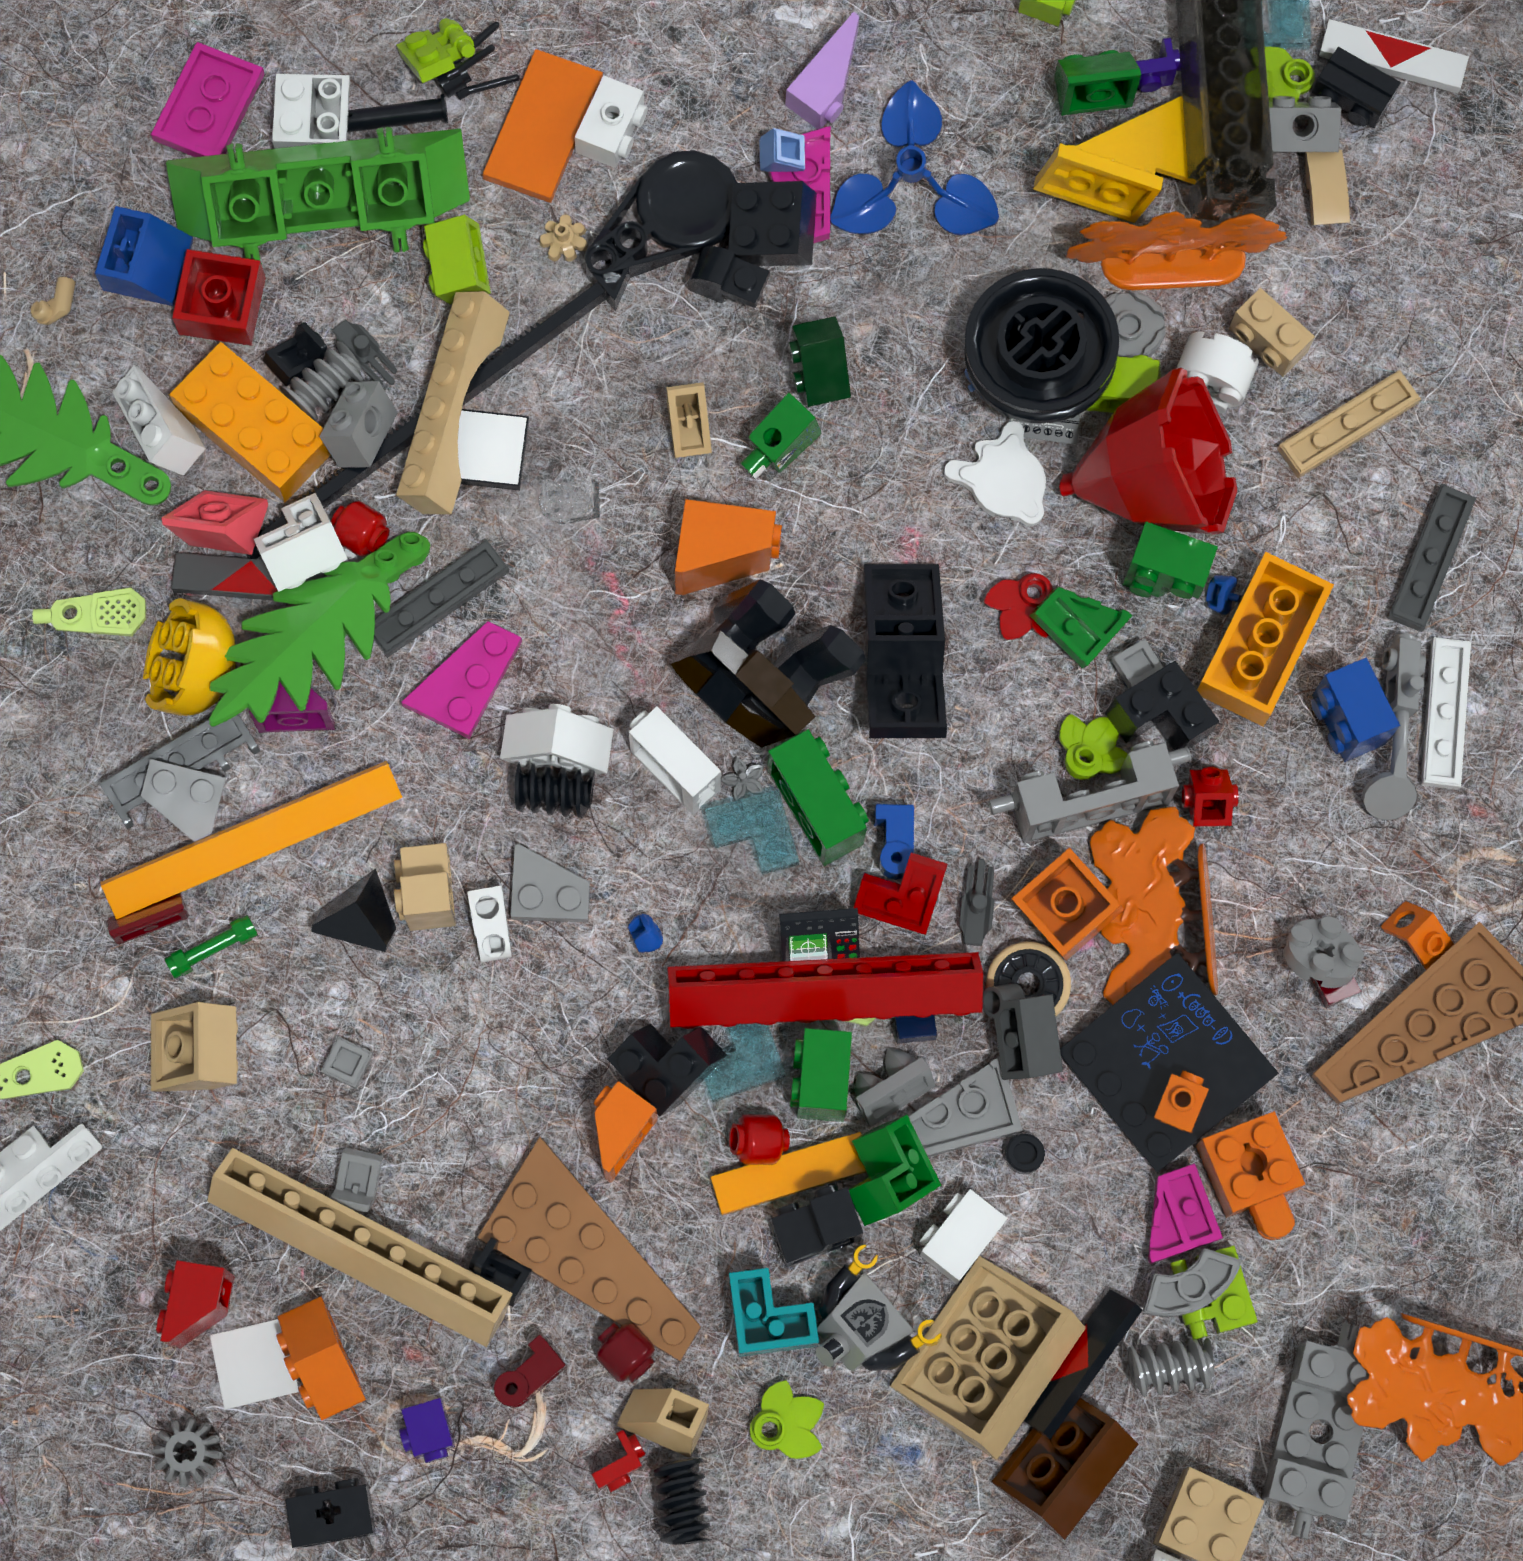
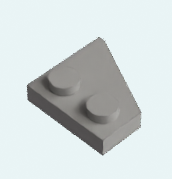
M150 759L141 797L196 842L212 834L226 778Z
M514 844L511 920L588 923L590 882L520 844Z

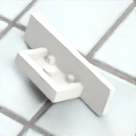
M83 1124L78 1125L52 1147L42 1134L32 1126L0 1152V1231L102 1149L99 1141Z

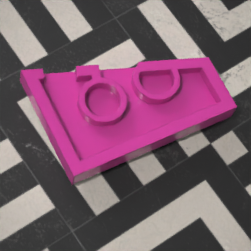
M831 126L801 134L805 138L804 171L768 172L771 182L803 181L817 193L814 243L830 239Z

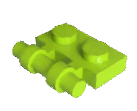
M444 18L439 23V32L433 35L429 30L414 32L408 35L405 41L396 44L401 58L422 84L455 69L454 61L462 57L470 58L474 55L475 48L472 38L463 31V28L455 20Z
M1235 1245L1215 1251L1239 1259ZM1185 1259L1170 1263L1173 1275L1188 1269ZM1241 1265L1229 1287L1221 1296L1210 1303L1209 1307L1182 1315L1184 1325H1189L1193 1339L1197 1340L1208 1336L1204 1324L1206 1320H1214L1218 1334L1258 1322Z

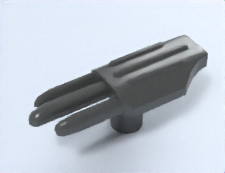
M345 319L333 329L337 342L340 341L349 348L359 361L361 368L373 381H379L383 385V381L367 365L368 363L372 365L387 383L394 385L395 380L375 358L378 356L393 374L397 373L396 367L379 349V343L362 325L352 324Z
M980 859L978 862L975 894H972L975 866L972 864L969 866L965 895L962 896L959 926L963 934L964 944L982 946L986 934L992 929L995 900L992 898L994 869L993 867L988 868L986 895L984 896L982 895L985 871L984 859Z

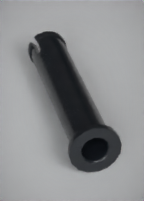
M441 94V98L348 110L347 133L444 120L445 123H449L445 94Z

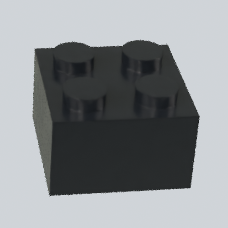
M803 181L733 183L728 250L734 251L737 258L756 266L812 265L817 193Z

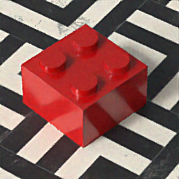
M187 249L172 316L178 334L252 346L266 279L261 261Z

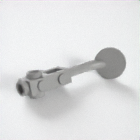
M1406 633L1395 635L1393 637V644L1385 649L1382 657V669L1387 670L1386 698L1400 724L1393 734L1390 771L1373 777L1366 784L1362 794L1367 812L1381 820H1393L1404 816L1414 807L1417 800L1416 787L1407 776L1409 718L1419 709V691L1424 687V680L1421 676L1425 670L1426 657L1421 654V641H1416L1414 635Z

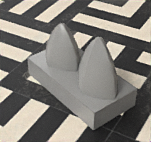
M888 1048L885 1057L888 1078L882 1080L874 1075L858 1074L855 1084L856 1100L862 1117L870 1127L936 1087L930 1067L922 1057L916 1060L904 1051Z

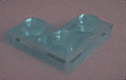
M779 790L705 809L715 848L752 839L762 875L799 865L798 855Z
M753 1023L727 1027L735 1051L728 1053L725 1059L704 1080L712 1103L785 1078L786 1073L769 1026Z

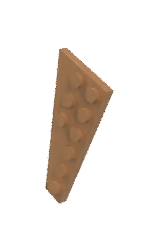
M1479 921L1316 1070L1311 1077L1338 1105L1523 1025V966Z

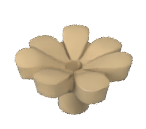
M562 215L558 224L554 221H548L545 225L547 233L540 236V246L543 248L550 247L548 258L552 261H558L561 254L564 255L566 261H573L577 257L575 249L585 251L588 247V242L581 237L586 232L585 226L582 223L572 225V219L569 215Z

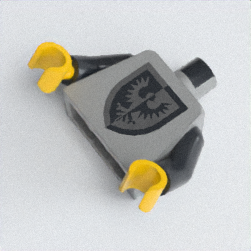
M861 1245L853 1252V1262L849 1266L845 1264L824 1288L819 1308L823 1320L817 1326L818 1334L824 1342L816 1348V1355L820 1362L828 1367L841 1360L847 1369L855 1371L863 1366L869 1371L893 1370L920 1352L919 1347L922 1345H937L942 1334H938L931 1340L924 1338L922 1335L923 1330L934 1323L933 1320H925L919 1325L918 1334L913 1338L910 1336L914 1329L866 1273L861 1277L858 1275L862 1269L874 1266L878 1258L876 1254L869 1264L860 1263L858 1253L866 1246Z

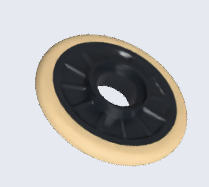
M1019 942L1003 949L990 964L986 976V988L1010 983L1017 984L1018 978L1022 974L1032 973L1039 979L1040 986L1035 994L1025 995V998L1053 994L1055 1015L1057 1016L1065 1007L1071 991L1070 973L1062 957L1052 948L1037 942Z

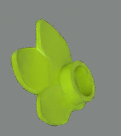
M1268 46L1255 49V58L1261 69L1252 74L1243 85V89L1250 96L1260 100L1269 99V102H1273L1274 96L1295 97V102H1298L1300 95L1312 88L1315 81V73L1307 61L1293 59L1285 49ZM1298 75L1302 81H1293L1290 76Z
M1070 714L1063 721L1059 731V741L1067 751L1064 760L1066 769L1072 777L1085 780L1095 777L1099 772L1115 774L1121 771V767L1128 754L1121 748L1115 747L1119 733L1107 717H1099L1086 725L1078 717ZM1079 756L1085 757L1090 763L1083 762Z
M784 1380L775 1383L765 1391L762 1396L761 1412L753 1418L750 1424L752 1441L764 1450L779 1449L783 1454L792 1459H802L815 1455L822 1449V1445L810 1430L819 1421L824 1409V1403L812 1397L793 1398L788 1381ZM766 1423H773L777 1427V1434L772 1438H767L762 1433V1427Z

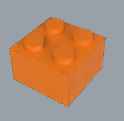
M1070 847L1011 898L1066 961L1124 911L1122 905Z

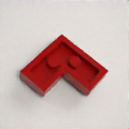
M910 853L901 884L864 873L854 908H858V914L926 935L948 864Z

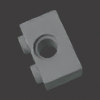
M1274 96L1273 102L1262 103L1260 146L1265 152H1339L1341 107L1335 102H1331V97L1311 96L1309 97V102H1295V97ZM1300 115H1308L1309 124L1307 128L1300 132L1293 131L1292 124L1295 118Z
M379 381L347 382L319 437L339 468L371 467L398 412Z

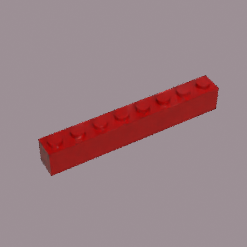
M979 952L667 967L670 1027L693 1029L698 1026L711 1025L732 1027L737 1024L759 1023L761 1025H772L776 1022L797 1021L800 1023H811L815 1020L851 1021L857 1018L885 1020L899 1016L925 1018L941 1014L965 1016L970 1013H982L983 969Z

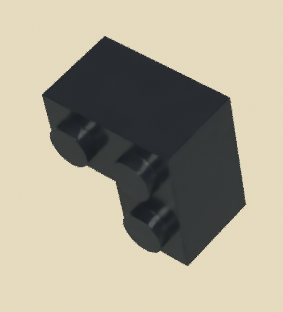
M1176 661L1171 662L1115 697L1105 711V715L1126 744L1156 725L1174 750L1185 747L1191 748L1207 738L1220 722Z
M649 1024L631 1033L607 1060L644 1100L657 1108V1115L661 1117L678 1107L725 1059L727 1054L702 1027L684 1035L672 1047L655 1027Z
M831 1185L815 1191V1196L809 1201L807 1206L800 1208L798 1202L776 1209L777 1216L772 1217L770 1223L785 1267L861 1241L863 1230L848 1187L838 1190L837 1185Z

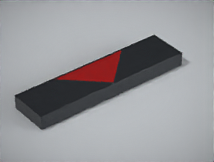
M1109 1289L1084 1324L1086 1329L1023 1423L1051 1439L1143 1310L1133 1301Z

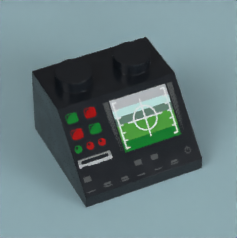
M858 908L779 914L778 940L780 961L860 958Z

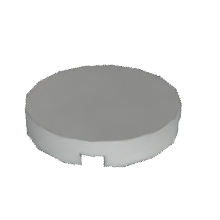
M1136 291L1121 294L1118 292L1108 296L1106 301L1115 315L1119 329L1118 356L1132 358L1136 355H1145L1151 357L1158 351L1165 336L1166 326L1161 307L1151 297Z

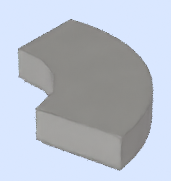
M1203 1248L1195 1264L1186 1271L1171 1276L1153 1275L1142 1313L1159 1317H1175L1193 1313L1204 1308L1221 1296L1229 1287L1240 1268L1242 1260Z

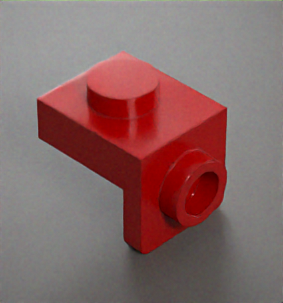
M624 1430L616 1434L627 1455L592 1474L600 1490L608 1487L610 1493L622 1488L632 1482L629 1474L642 1468L639 1459L645 1456V1453L636 1435L633 1434L627 1437Z

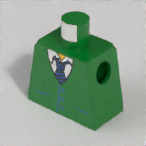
M788 393L749 435L748 439L754 450L740 465L754 479H757L769 465L778 473L782 472L822 434L816 417L792 394ZM777 441L780 442L778 445L770 447L772 443Z

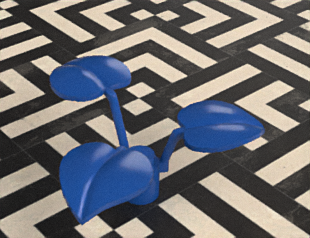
M913 80L908 81L893 95L882 117V132L888 144L894 147L908 144L897 155V172L893 174L892 180L884 190L881 181L873 175L857 174L848 178L837 192L834 208L830 216L831 223L843 231L854 234L878 232L887 227L896 214V206L888 195L892 193L898 181L902 179L908 183H915L924 178L935 192L942 196L936 202L935 216L939 225L947 232L954 235H969L991 227L999 220L996 201L989 189L979 179L967 174H956L948 180L946 190H944L933 178L931 172L926 169V156L914 144L925 146L932 143L941 131L942 116L935 102Z

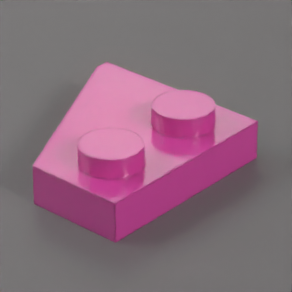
M1195 1164L1156 1178L1148 1252L1150 1264L1223 1238Z

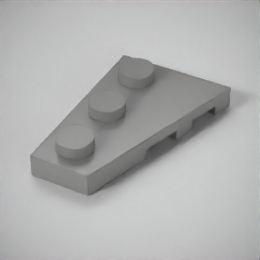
M997 1057L975 1074L970 1075L940 1097L935 1098L908 1116L928 1157L1022 1132L1009 1081L1002 1079L1000 1057Z

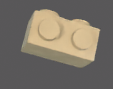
M1261 287L1235 312L1229 327L1242 343L1249 346L1262 358L1266 365L1274 369L1282 377L1308 353L1315 338L1310 331Z

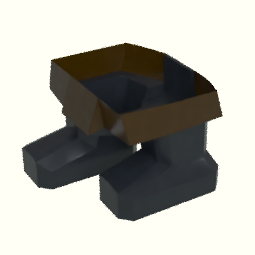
M760 579L723 596L713 609L716 623L700 639L682 648L670 665L686 685L726 724L762 748L796 736L816 717L809 709L808 704L818 688L822 685L855 675L866 661L864 651L842 629L829 625L792 640L779 658L772 664L762 653L755 649L761 641L785 628L794 617L795 611L793 605L772 584ZM745 706H747L757 714L750 712Z

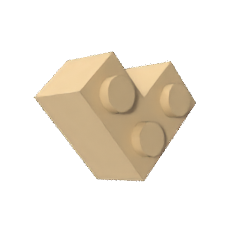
M440 843L400 848L401 860H394L396 883H401V889H394L396 912L399 913L400 921L406 920L410 931L456 926L450 856L447 844Z

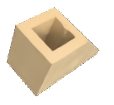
M673 1388L634 1389L617 1422V1426L690 1458L706 1425L709 1404Z

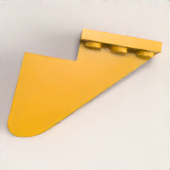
M1221 85L1203 86L1077 146L1060 143L1035 177L1033 190L1132 223L1138 220L1162 189L1163 177L1155 175V172L1222 193L1245 115L1246 101L1236 89Z

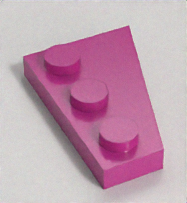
M487 621L401 702L402 706L470 739L519 649L522 638Z

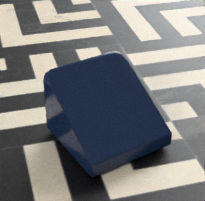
M934 1015L925 1018L915 1016L894 1017L897 1044L936 1040L937 1029Z

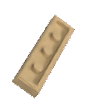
M1398 370L1282 442L1277 450L1297 478H1300L1419 404L1421 398L1403 373Z

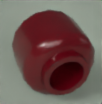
M613 1323L597 1338L602 1345L597 1350L596 1358L618 1382L629 1380L631 1383H634L655 1363L652 1359L655 1352L654 1345L633 1323H627L620 1328Z

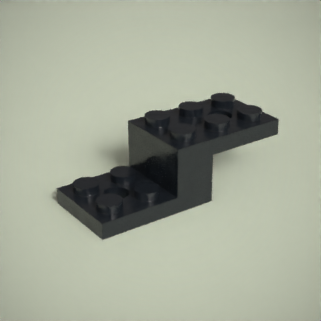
M864 564L863 578L866 612L865 674L869 738H946L947 719L943 682L945 631L939 564ZM906 593L909 594V596L901 597L895 594ZM900 704H910V705H913V707L907 709V708H902V707H900V706H898V705H900Z

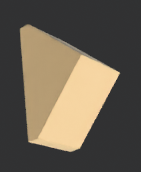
M704 382L666 387L667 410L675 458L712 453Z

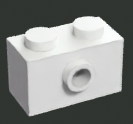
M603 75L575 135L576 153L613 168L617 167L621 157L627 158L634 138L631 137L635 126L641 127L647 115L648 107L644 105V91Z

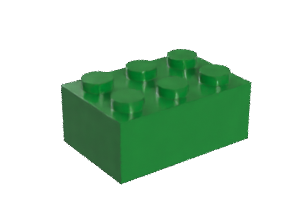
M807 729L768 751L767 771L823 867L864 845L867 831L865 824L869 822V819L859 802L853 804L846 793L849 790V785L839 769L833 771L826 758L830 757V753L820 736L814 739L810 730Z

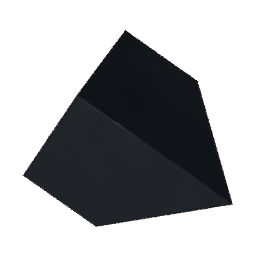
M376 868L323 907L312 924L311 932L386 952L395 936L396 926Z

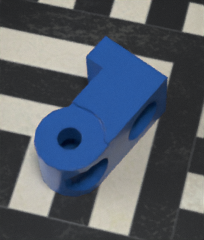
M876 804L874 826H884V848L881 851L878 862L879 869L888 879H902L910 853H914V805Z

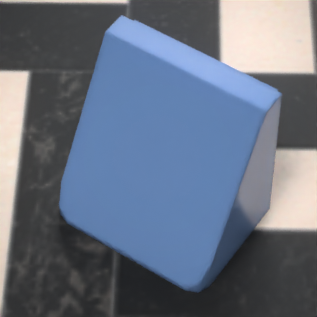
M773 128L761 136L759 141L760 170L767 172H797L805 170L804 135Z

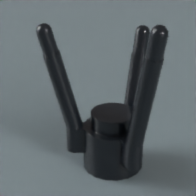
M498 22L492 23L473 39L475 49L499 28ZM489 45L464 62L461 61L465 57L454 61L455 69L436 78L448 98L457 94L459 100L473 93L519 81L520 76L514 74L467 87L466 84L472 81L467 69L495 50L494 45Z

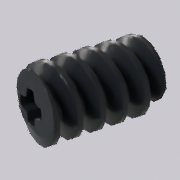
M518 762L513 795L517 811H522L529 801L531 811L537 813L542 804L545 803L547 814L552 815L557 806L560 805L562 815L568 817L572 808L575 807L577 817L583 819L588 809L591 808L595 771L591 772L587 781H583L581 769H577L573 778L568 779L565 767H561L557 777H553L551 767L546 765L540 776L537 774L535 764L531 763L527 773L524 774L522 773L520 762Z
M703 1458L665 1462L663 1466L653 1471V1476L665 1479V1482L655 1487L656 1493L667 1496V1498L656 1504L657 1509L669 1512L668 1515L658 1520V1525L671 1529V1531L660 1536V1541L663 1543L687 1545L712 1540L701 1537L699 1534L710 1527V1523L698 1520L699 1515L709 1511L708 1506L696 1504V1500L706 1495L707 1491L694 1487V1483L704 1479L705 1474L695 1472L692 1468L702 1463Z

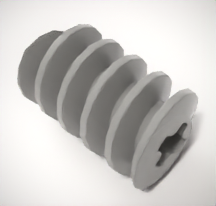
M340 341L336 343L338 353L332 349H328L325 352L327 362L317 358L313 362L315 371L310 368L302 370L304 381L298 377H293L290 380L293 391L285 386L281 387L283 394L314 421L318 419L315 411L316 406L326 412L330 410L326 401L327 397L338 402L340 395L337 389L340 387L344 389L351 378L357 382L364 381L360 372L362 368L359 361L349 348Z
M1205 1338L1203 1348H1201L1196 1339L1189 1340L1187 1351L1181 1341H1176L1173 1343L1171 1353L1165 1343L1157 1345L1155 1354L1149 1345H1143L1140 1357L1134 1347L1128 1348L1131 1380L1133 1385L1138 1387L1142 1397L1147 1396L1149 1384L1154 1385L1158 1395L1163 1394L1165 1382H1169L1174 1393H1178L1180 1381L1185 1380L1190 1391H1194L1196 1379L1199 1378L1205 1389H1210L1211 1380L1214 1377V1356L1209 1338Z

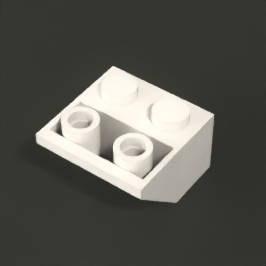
M276 74L272 136L274 149L347 141L350 76Z

